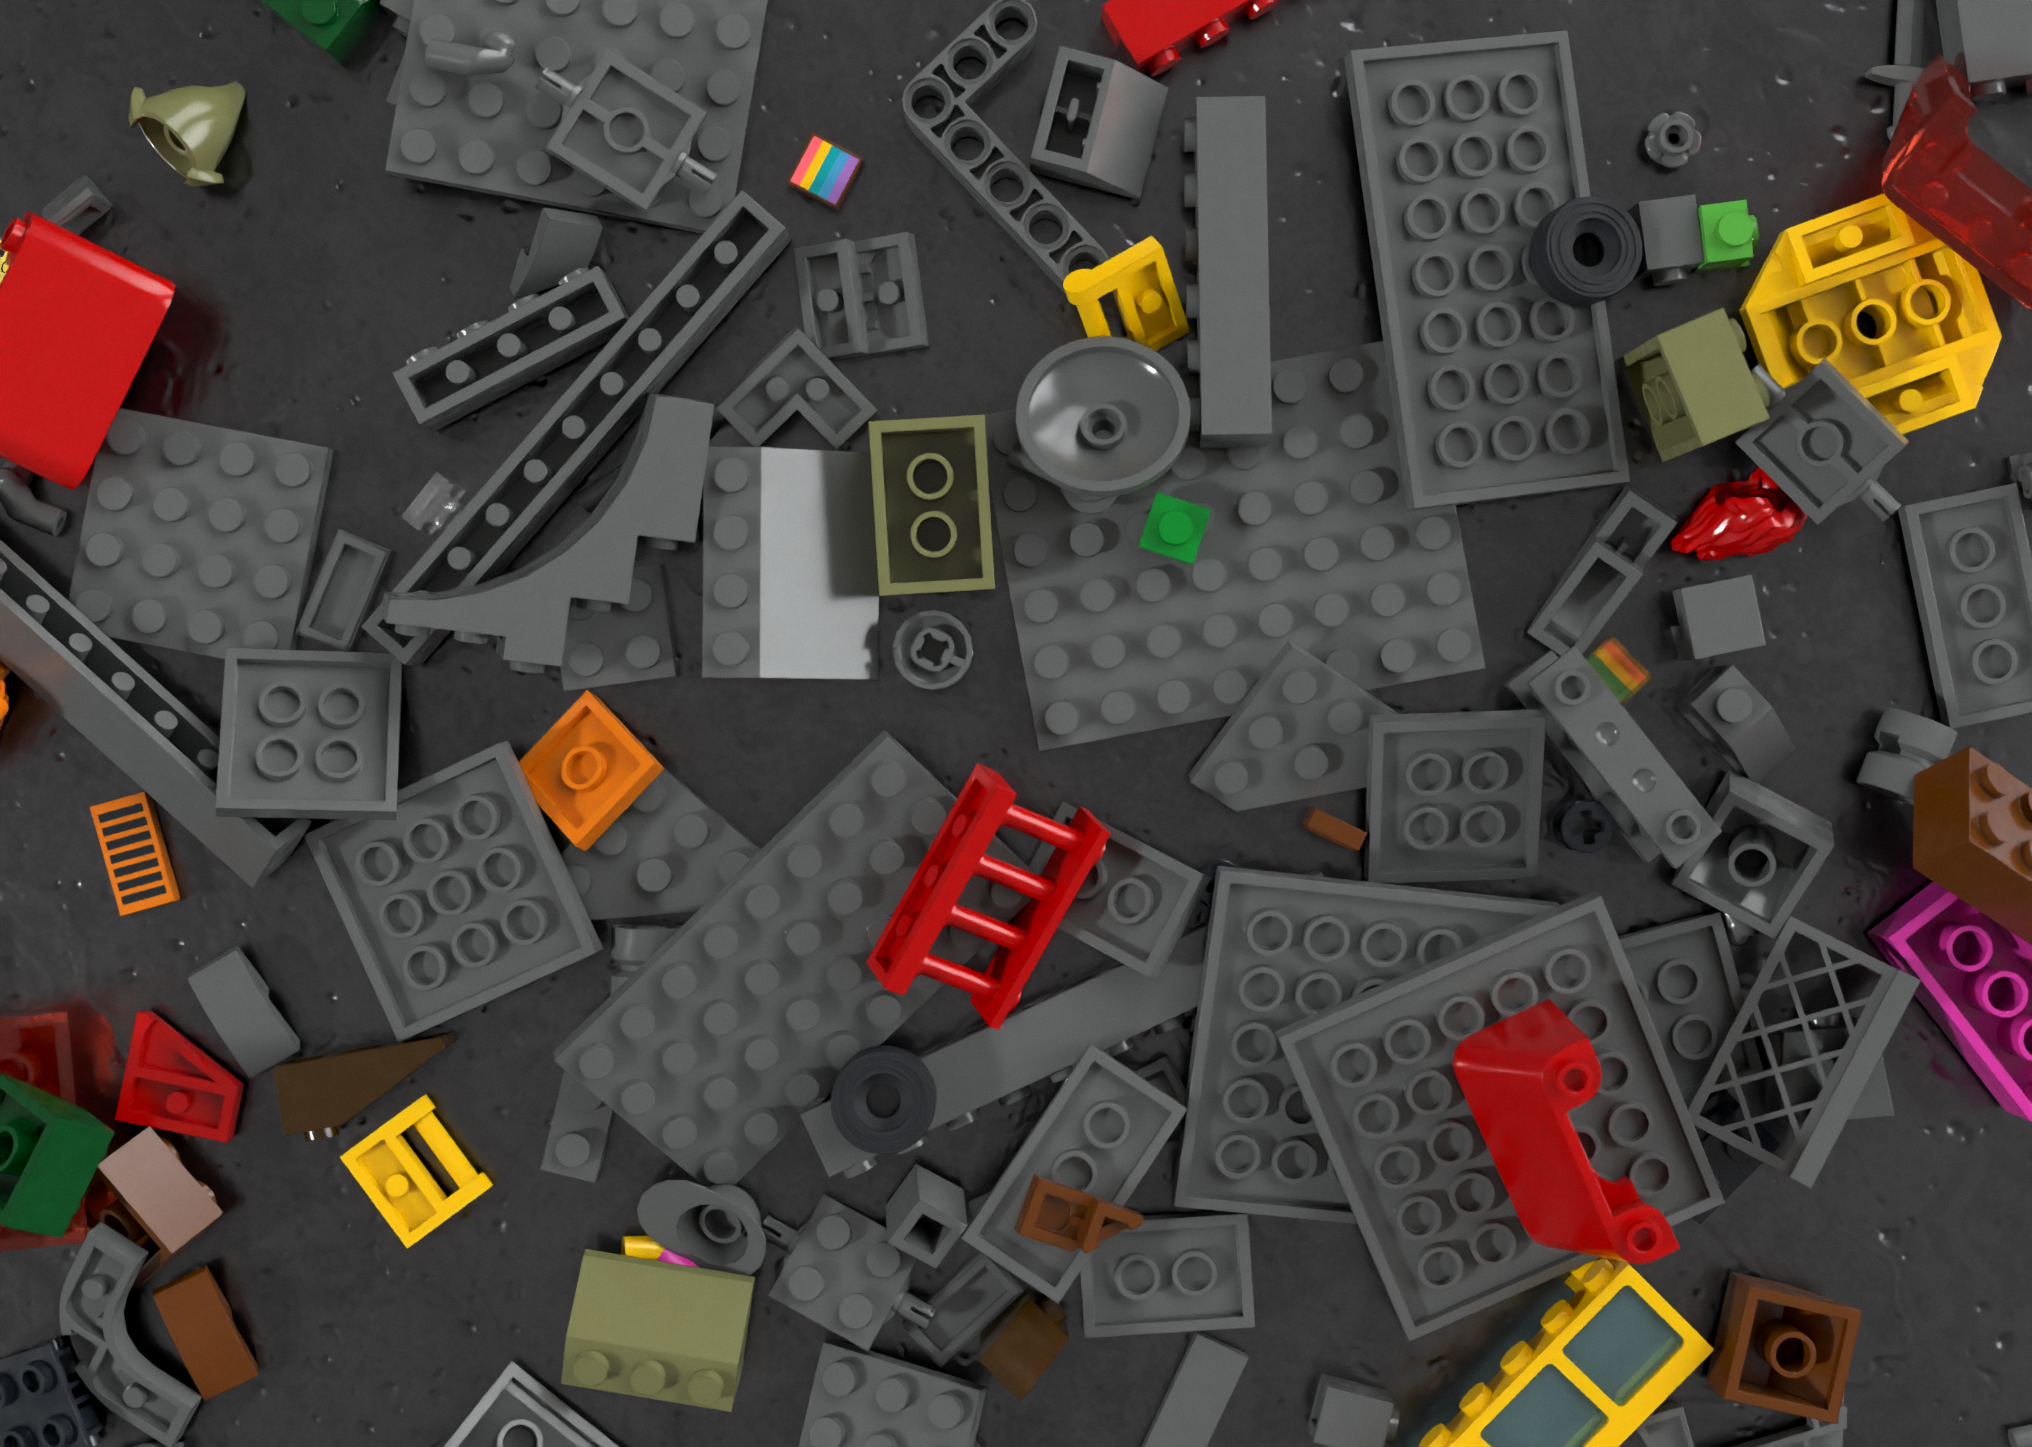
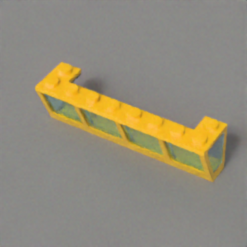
M1601 1257L1570 1271L1572 1275L1565 1283L1576 1294L1568 1302L1563 1299L1555 1303L1545 1313L1540 1322L1543 1328L1528 1343L1520 1341L1510 1348L1500 1362L1502 1369L1487 1384L1480 1382L1472 1387L1459 1404L1461 1411L1446 1426L1441 1423L1433 1427L1423 1437L1418 1447H1619L1715 1349L1627 1262Z

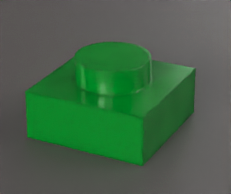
M1156 492L1138 548L1192 566L1211 510Z

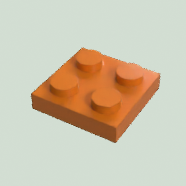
M588 690L518 762L537 804L570 841L584 851H587L665 769L611 710Z

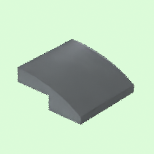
M902 232L855 242L842 239L794 249L805 335L830 361L929 347L914 234Z

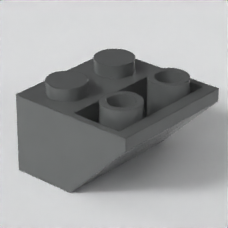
M1059 46L1031 154L1030 172L1140 200L1169 88L1117 60Z

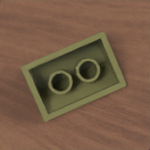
M586 1249L582 1259L566 1334L561 1384L732 1412L743 1369L755 1277Z

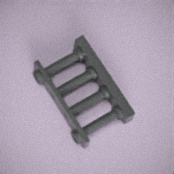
M1575 646L1559 658L1553 650H1547L1504 684L1505 688L1523 710H1541L1546 716L1545 738L1597 804L1605 807L1610 813L1613 824L1643 862L1649 863L1662 853L1670 865L1676 869L1722 833L1721 829Z

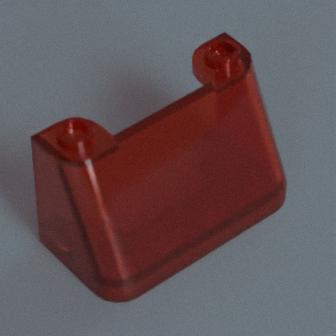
M1938 54L1912 85L1880 170V180L1884 194L1895 206L2023 306L2032 310V190L1979 149L1969 138L1967 131L1968 121L1977 109L1975 104L1970 101L1971 91L1968 80L1961 71Z

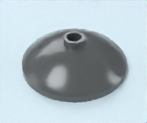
M1108 336L1089 337L1067 343L1055 349L1034 366L1026 377L1018 395L1016 404L1017 433L1021 447L1028 460L1041 475L1052 483L1082 495L1098 497L1117 496L1148 486L1173 466L1188 438L1191 413L1190 401L1178 372L1156 351L1125 338ZM1100 430H1108L1113 433V436L1109 439H1098L1094 434Z

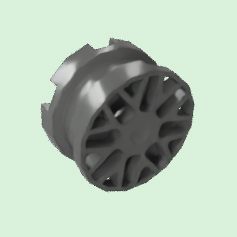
M929 610L919 612L905 620L896 632L893 652L895 664L905 679L917 687L937 690L948 688L962 679L970 668L973 647L971 637L961 621L950 613Z

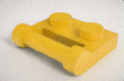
M1152 235L1092 270L1079 269L1071 272L1063 281L1066 296L1071 304L1077 306L1088 338L1099 336L1112 337L1098 299L1111 291L1127 336L1124 337L1125 339L1136 341L1157 351L1190 332L1163 247Z
M427 1094L423 1095L340 1156L341 1160L407 1249L493 1186L484 1171L480 1174L476 1172L434 1115L432 1110L436 1106ZM414 1125L460 1189L449 1197L446 1196L401 1135L410 1126Z

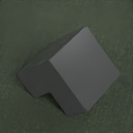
M1752 574L1672 590L1679 625L1671 627L1678 661L1695 660L1766 645Z

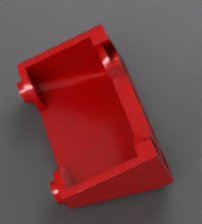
M27 210L23 220L15 217L10 222L0 243V249L8 252L5 262L9 266L0 283V456L52 482L74 490L88 472L172 301L175 284Z
M1550 999L1480 1030L1459 1043L1454 1051L1452 1060L1454 1074L1519 1220L1535 1242L1546 1247L1635 1264L1649 1263L1680 1249L1667 1219L1659 1209L1644 1203L1639 1198L1633 1182L1627 1176H1623L1616 1181L1606 1180L1589 1163L1567 1111L1584 1104L1594 1097L1601 1084L1602 1071L1588 1036Z

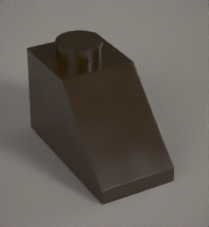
M1028 1286L980 1333L979 1361L1021 1401L1030 1392L1069 1340L1068 1326L1064 1323L1069 1317L1060 1304L1045 1294L1039 1297Z

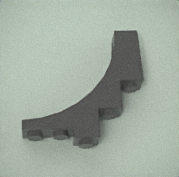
M646 393L636 438L617 479L592 514L559 545L518 570L475 586L433 593L384 592L382 617L386 623L395 624V633L407 636L430 637L431 628L455 631L454 639L458 641L488 644L490 635H496V652L503 660H509V668L515 671L544 673L545 665L561 666L571 597L577 598L576 607L594 611L609 612L611 611L612 602L629 604L638 535L644 536L642 545L665 550H677L678 541L695 543L714 404L701 400Z

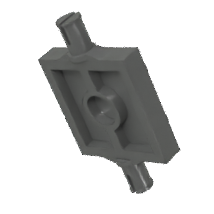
M606 49L593 72L580 81L577 86L550 70L551 68H545L542 72L543 78L539 77L535 89L544 92L564 105L561 124L546 146L547 152L646 214L662 188L673 181L676 176L703 192L702 194H707L718 174L689 157L691 141L706 119V111Z
M1826 358L1803 379L1791 383L1785 388L1763 369L1760 363L1751 371V374H1758L1766 386L1770 402L1769 406L1765 408L1769 419L1752 425L1735 443L1817 525L1837 507L1851 502L1858 497L1882 522L1888 519L1902 505L1876 480L1880 476L1884 465L1898 454L1909 441Z
M827 1194L822 1195L811 1218L798 1231L774 1219L771 1215L766 1217L763 1224L782 1235L780 1237L761 1227L766 1241L786 1251L783 1269L768 1296L866 1351L871 1350L884 1324L893 1318L896 1313L918 1324L925 1330L928 1328L932 1320L915 1312L912 1308L914 1307L928 1316L934 1317L937 1307H933L908 1293L911 1273L919 1259L889 1244L887 1228Z

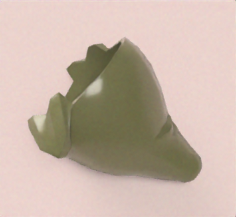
M229 81L225 84L211 87L190 85L171 89L150 97H145L143 89L134 86L130 96L128 119L132 129L139 124L145 137L161 158L186 178L183 181L184 184L192 187L224 183L223 176L214 170L227 151L234 136L246 93L238 81Z

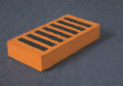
M141 792L91 806V814L120 916L181 900L153 798L147 792Z

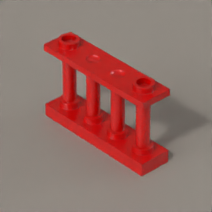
M977 763L866 963L884 989L903 996L913 979L919 975L973 994L970 1002L989 1027L999 1030L1008 1013L1017 1006L1025 983L1090 869L1101 859L1106 841L1111 833L1088 809L1079 806L1069 826H1066L1013 804L1017 793L997 771ZM1005 825L1056 846L1040 876L985 854L998 828ZM975 875L1032 897V900L1019 912L1012 925L956 903L969 879ZM949 925L1000 945L985 974L928 953L942 928Z

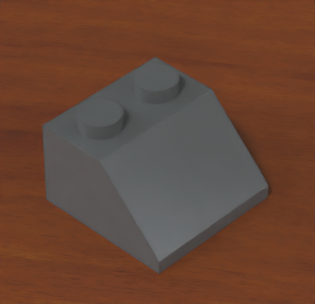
M1729 769L1705 808V811L1721 829L1722 833L1677 868L1671 885L1775 939L1835 846L1832 822Z

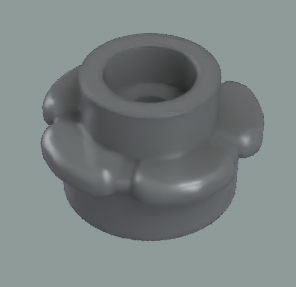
M1675 112L1673 115L1662 113L1656 116L1648 125L1649 133L1645 139V148L1649 156L1655 162L1665 167L1678 168L1688 162V158L1695 156L1701 147V134L1694 128L1696 126L1694 119L1683 112ZM1670 134H1675L1678 137L1676 144L1669 142L1668 137Z

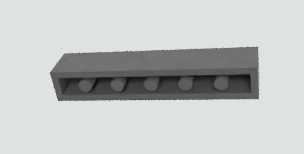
M1265 96L1196 97L1194 117H1184L1183 129L1184 152H1195V172H1185L1184 177L1185 207H1195L1196 228L1185 229L1186 263L1196 262L1197 283L1186 284V317L1197 318V339H1187V374H1198V396H1188L1191 412L1189 431L1199 430V448L1268 447L1272 435L1266 99Z

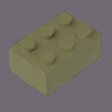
M1724 308L1661 333L1618 359L1661 463L1769 419L1765 408L1769 406L1770 402L1766 386L1758 374H1751L1742 353L1747 348L1743 331L1735 319L1731 318L1728 320Z
M985 415L868 421L879 596L995 589Z

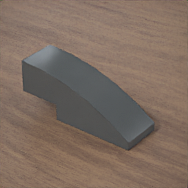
M1628 482L1573 559L1530 625L1527 633L1561 656L1574 646L1583 654L1641 578L1644 566L1676 526V515Z

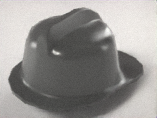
M667 1180L653 1184L641 1196L637 1207L639 1223L647 1235L661 1246L691 1260L700 1268L750 1276L761 1267L767 1253L766 1237L761 1229L760 1211L754 1199L745 1190L728 1183L702 1186L687 1180Z

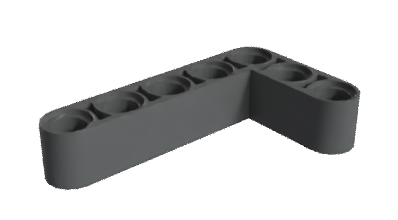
M997 0L910 81L902 97L905 120L910 130L1065 293L1063 281L1069 275V269L1072 264L1078 260L1085 259L1099 266L1110 258L1094 238L972 110L985 95L1030 54L1035 47L1037 39V17L1030 3L1026 0ZM1016 18L1025 24L1027 31L1019 39L1008 40L997 33L996 27L1004 19ZM965 57H976L983 61L986 66L981 76L970 80L960 77L954 69L956 64ZM932 95L942 100L945 106L940 115L935 118L925 119L915 114L913 110L914 104L923 96ZM967 136L978 139L984 146L980 156L969 161L959 159L952 152L955 142ZM1006 177L1015 179L1023 188L1022 194L1012 202L999 201L991 193V187L997 180ZM1047 218L1059 224L1062 229V235L1058 240L1050 244H1042L1033 239L1030 234V228L1039 219Z

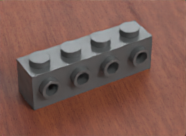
M599 266L591 270L589 267L575 270L560 279L558 282L559 286L541 296L531 294L511 304L507 309L509 312L491 322H488V320L476 322L461 330L457 334V340L439 349L437 347L424 349L408 358L406 361L407 366L393 372V375L419 425L435 432L611 340L630 317L609 277Z

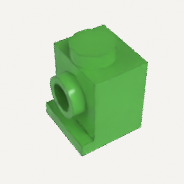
M1747 200L1700 205L1697 211L1704 263L1691 271V274L1749 266V260L1754 257L1753 249L1758 247L1759 229L1756 217L1748 215Z

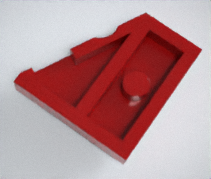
M142 1010L137 1012L115 1120L227 1143L233 1140L244 1083L153 1011Z

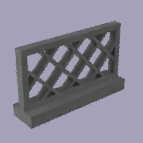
M1790 916L1688 1109L1694 1126L1781 1171L1801 1184L1812 1188L1921 980ZM1795 932L1819 944L1825 967L1795 976L1791 975L1784 953ZM1827 948L1849 960L1832 964ZM1780 962L1786 978L1769 983ZM1860 964L1881 975L1870 997L1846 1004L1835 971ZM1828 973L1839 1006L1805 1016L1794 983ZM1788 985L1799 1018L1765 1027L1757 1005L1765 991ZM1866 1005L1854 1027L1848 1010ZM1842 1012L1850 1035L1844 1048L1819 1055L1808 1022ZM1754 1013L1759 1029L1742 1034ZM1802 1024L1812 1057L1778 1067L1768 1033ZM1761 1036L1772 1069L1738 1078L1731 1057L1737 1042ZM1838 1057L1828 1078H1826L1821 1061ZM1815 1063L1823 1088L1816 1100L1792 1106L1781 1073ZM1727 1064L1732 1081L1715 1085ZM1774 1075L1785 1109L1752 1118L1741 1084ZM1734 1087L1745 1120L1720 1126L1701 1116L1700 1113L1711 1093ZM1811 1108L1804 1124L1799 1129L1794 1113ZM1788 1115L1796 1139L1785 1160L1761 1147L1754 1124ZM1747 1126L1752 1142L1731 1131Z

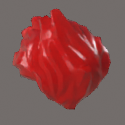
M1758 467L1757 470L1752 472L1748 481L1713 485L1710 492L1701 498L1695 511L1681 527L1680 533L1671 540L1672 550L1676 552L1681 551L1684 554L1695 551L1697 552V557L1704 561L1710 559L1717 561L1739 554H1748V556L1752 557L1755 554L1773 551L1781 543L1792 541L1795 534L1802 528L1808 515Z

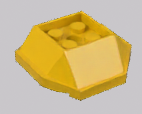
M1894 189L1782 231L1739 311L1758 363L1783 388L1803 379L1826 358L1903 435L1976 408L1983 389L1982 384L1992 365L2002 335L1963 228L1938 213L1914 203V199ZM1860 311L1868 313L1875 320L1877 330L1873 339L1863 336L1857 328L1856 320Z

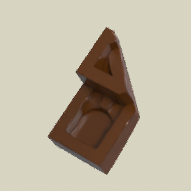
M1034 1174L1014 1229L1019 1235L1071 1252L1080 1248L1087 1254L1098 1248L1099 1242L1126 1228L1133 1230L1141 1226L1144 1217L1136 1211Z

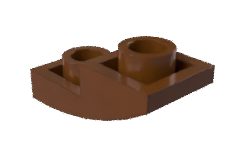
M207 1265L153 1290V1298L167 1330L204 1401L258 1376V1364L232 1320V1309Z

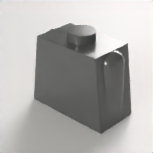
M1838 1013L1808 1022L1819 1055L1844 1048L1850 1035L1845 1020H1839ZM1851 1019L1855 1027L1858 1019ZM1802 1024L1768 1033L1778 1067L1812 1057ZM1765 1049L1766 1070H1770L1772 1067ZM1883 1054L1848 1120L1895 1116ZM1838 1057L1821 1061L1826 1078H1828ZM1815 1063L1781 1073L1792 1106L1816 1100L1823 1088ZM1774 1075L1766 1077L1765 1114L1785 1109ZM1811 1108L1794 1113L1798 1124L1805 1122ZM1788 1115L1770 1119L1779 1125L1791 1124Z

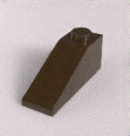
M454 1031L405 1039L400 1042L393 1041L294 1059L273 1067L285 1136L303 1132L305 1141L308 1142L339 1135L338 1126L355 1118L455 1043Z

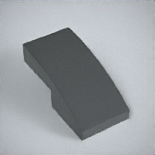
M238 945L188 974L187 979L204 1011L250 1079L299 1051V1038L269 1000L270 988Z

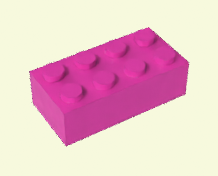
M1933 881L1867 932V934L1894 968L1921 980L1914 993L2002 1108L2008 1113L2032 1121V945Z

